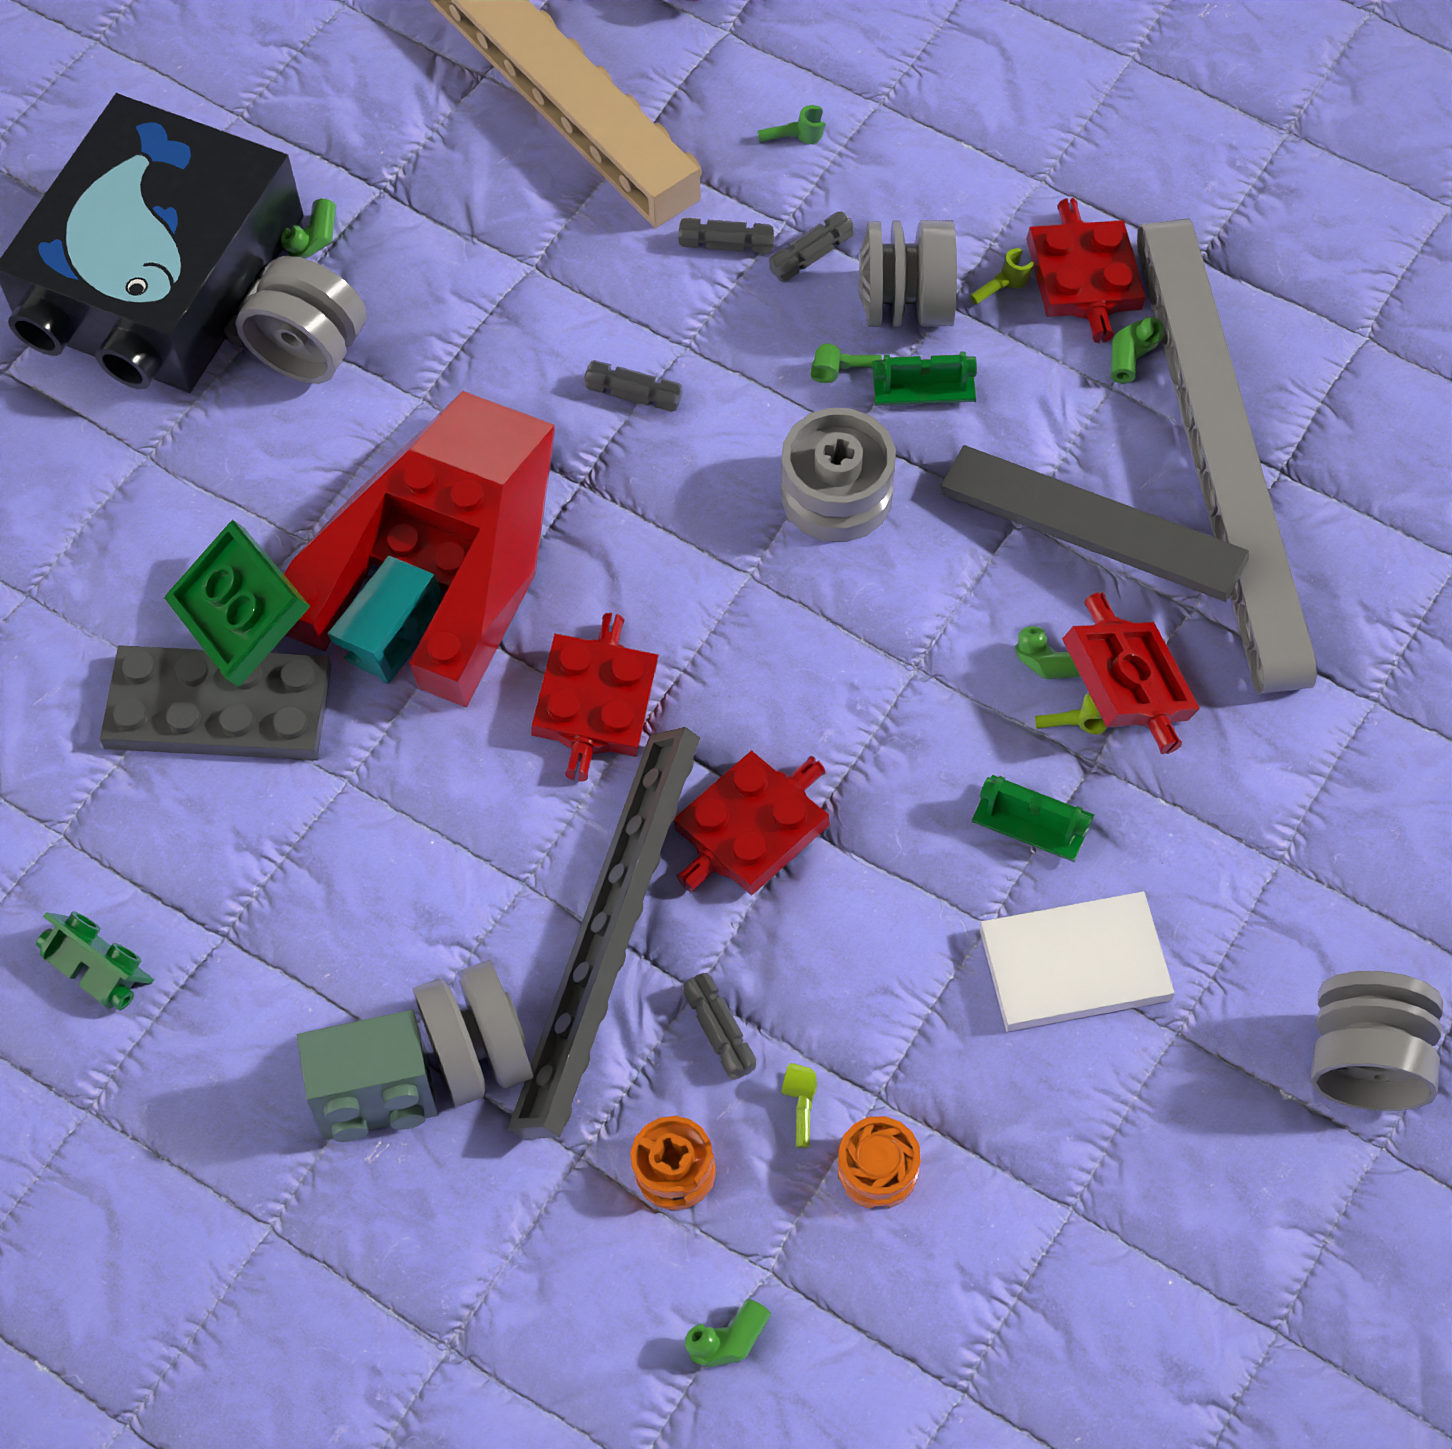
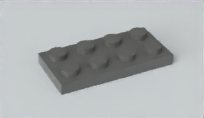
M118 645L100 741L104 749L317 760L332 668L329 656L269 653L242 685L238 687L223 676L204 650Z

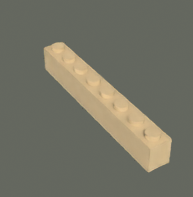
M430 0V3L655 229L701 200L700 177L702 176V171L696 158L689 152L684 153L673 143L667 130L660 123L654 124L642 112L640 105L632 95H625L613 84L608 72L602 66L596 67L584 55L582 48L575 39L564 36L556 28L553 19L546 11H539L529 0Z

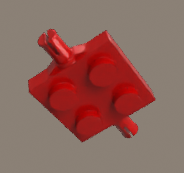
M1065 198L1057 204L1062 224L1030 226L1026 237L1031 260L1034 262L1033 268L1046 317L1071 315L1086 318L1090 324L1093 341L1100 343L1102 338V342L1106 343L1114 337L1108 316L1117 312L1142 310L1146 300L1145 292L1124 220L1084 222L1080 216L1077 200L1071 198L1070 202H1068V198Z
M1104 592L1091 594L1085 599L1084 605L1087 607L1095 624L1072 626L1062 640L1106 727L1145 726L1150 729L1161 754H1170L1181 747L1182 741L1176 734L1171 722L1189 721L1200 708L1155 622L1133 623L1115 616Z
M612 613L603 614L598 640H586L554 633L532 722L531 736L555 740L571 749L568 766L565 771V776L571 780L575 779L578 762H581L578 781L581 782L588 779L593 753L614 752L637 757L659 654L634 650L619 644L622 626L625 622L624 618L619 614L615 615L612 631H610Z
M751 750L674 819L675 830L695 847L699 855L676 875L684 888L686 887L689 892H694L713 872H716L719 875L733 879L751 896L756 893L830 826L829 814L807 797L805 793L807 788L826 773L819 760L816 762L815 757L809 756L792 774L786 775L776 771Z

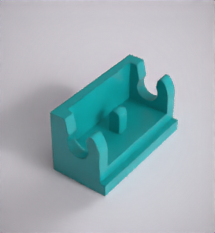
M388 556L332 627L328 635L334 644L349 650L344 657L347 662L379 677L381 681L389 684L418 647L444 598V594L434 574Z

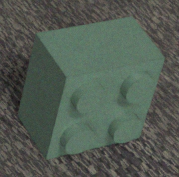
M414 1009L296 1034L307 1102L324 1140L333 1138L338 1142L354 1141L365 1137L369 1130L387 1126L399 1130L410 1129L423 1124L426 1118L438 1116L427 1052Z

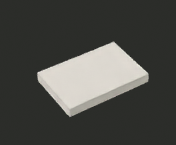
M1145 891L981 921L980 933L1006 1032L1172 1001L1175 994Z

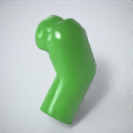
M316 199L312 203L310 225L305 229L299 226H292V231L287 228L282 233L281 245L287 250L289 256L307 259L332 242L336 215L335 203L328 199Z
M1146 317L1125 327L1114 336L1110 377L1114 382L1125 384L1135 379L1136 359L1153 350L1158 342L1164 338L1165 330L1160 320L1155 317Z
M1029 626L1019 632V643L1015 646L1018 659L1044 679L1081 677L1068 651L1057 652L1046 643L1047 637L1043 629Z
M746 1299L729 1327L706 1328L703 1324L696 1325L687 1333L685 1347L691 1359L701 1366L714 1367L740 1362L748 1356L770 1319L771 1312L760 1303L752 1299Z

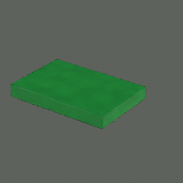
M233 519L164 597L223 676L238 687L242 685L310 608V605L248 531Z

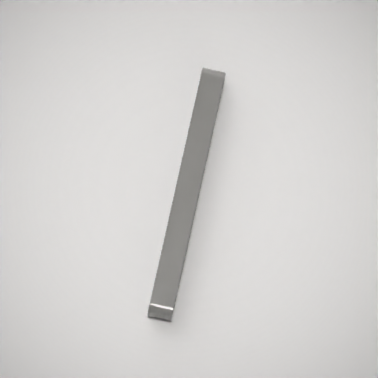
M1189 218L1140 224L1137 230L1139 260L1154 316L1164 326L1165 334L1161 342L1214 538L1249 550V560L1230 594V599L1255 690L1258 694H1268L1313 688L1317 677L1313 647L1194 226Z

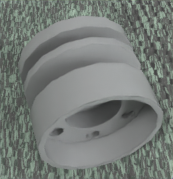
M900 220L892 221L890 243L883 244L881 222L867 221L866 235L859 253V293L865 309L868 327H881L883 304H890L893 327H901L906 304H915L920 326H953L957 294V249L953 220H920L915 243H905L904 230Z
M1353 971L1337 974L1323 981L1318 991L1317 1005L1320 1010L1315 1024L1321 1037L1317 1039L1313 1048L1311 1084L1315 1091L1331 1101L1349 1107L1373 1111H1403L1420 1108L1432 1103L1438 1094L1440 1057L1433 1046L1437 1044L1442 1033L1439 1020L1443 1015V999L1440 992L1419 979L1385 971Z

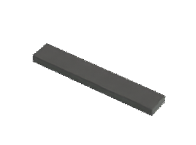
M963 445L940 485L942 495L1227 602L1249 560V550L966 445Z

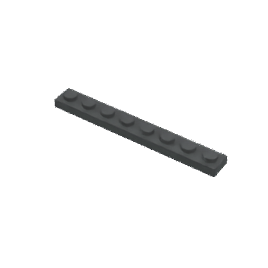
M686 727L652 734L647 741L531 1062L533 1078L524 1082L507 1129L522 1139L560 1137L564 1126L570 1119L572 1102L581 1076L589 1065L590 1051L600 1023L607 1014L608 1000L618 972L624 965L626 948L635 923L642 914L643 900L652 874L660 863V852L669 826L676 817L677 803L685 780L691 773L694 765L693 758L700 737Z

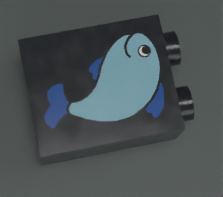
M115 93L0 258V285L12 311L8 319L10 329L26 345L46 355L58 356L67 346L94 356L107 374L126 386L135 389H146L154 379L191 393L226 339L224 327L234 314H239L235 310L254 281L261 279L258 275L265 264L277 259L282 252V233L287 228L292 231V226H298L304 217L289 155Z

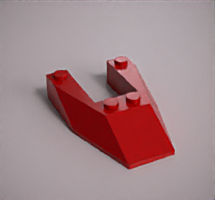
M462 391L357 490L290 562L284 575L310 605V608L285 636L326 652L331 642L328 635L329 631L353 602L372 565L380 567L388 556L394 557L434 574L441 590L446 592L409 662L418 687L423 691L467 708L536 574L555 436L554 424Z

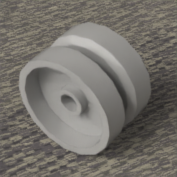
M282 256L271 262L260 279L257 292L250 295L238 314L235 325L240 339L249 351L264 364L295 380L320 384L332 379L347 352L346 348L352 346L367 320L365 304L357 292L339 275L319 263L301 257Z
M827 408L813 412L793 425L783 442L781 502L788 519L803 533L821 541L848 542L862 538L882 525L892 507L896 448L888 430L874 417L848 408Z
M490 959L462 969L459 983L466 1003L464 1008L459 1009L449 984L441 978L412 988L429 1041L455 1108L484 1097L486 1084L478 1060L486 1058L496 1083L504 1089L533 1078L523 1044L526 1041L511 998L508 992H504Z

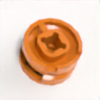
M679 1116L661 1117L645 1125L634 1139L630 1151L632 1170L643 1196L652 1204L672 1211L687 1209L702 1201L710 1192L717 1174L715 1157L709 1137L697 1123L691 1119ZM685 1197V1199L674 1200L673 1198Z
M886 1116L867 1117L854 1123L843 1135L838 1149V1180L841 1181L845 1194L856 1204L872 1210L873 1207L888 1206L889 1209L904 1202L913 1192L918 1179L921 1163L920 1145L913 1132L898 1120Z

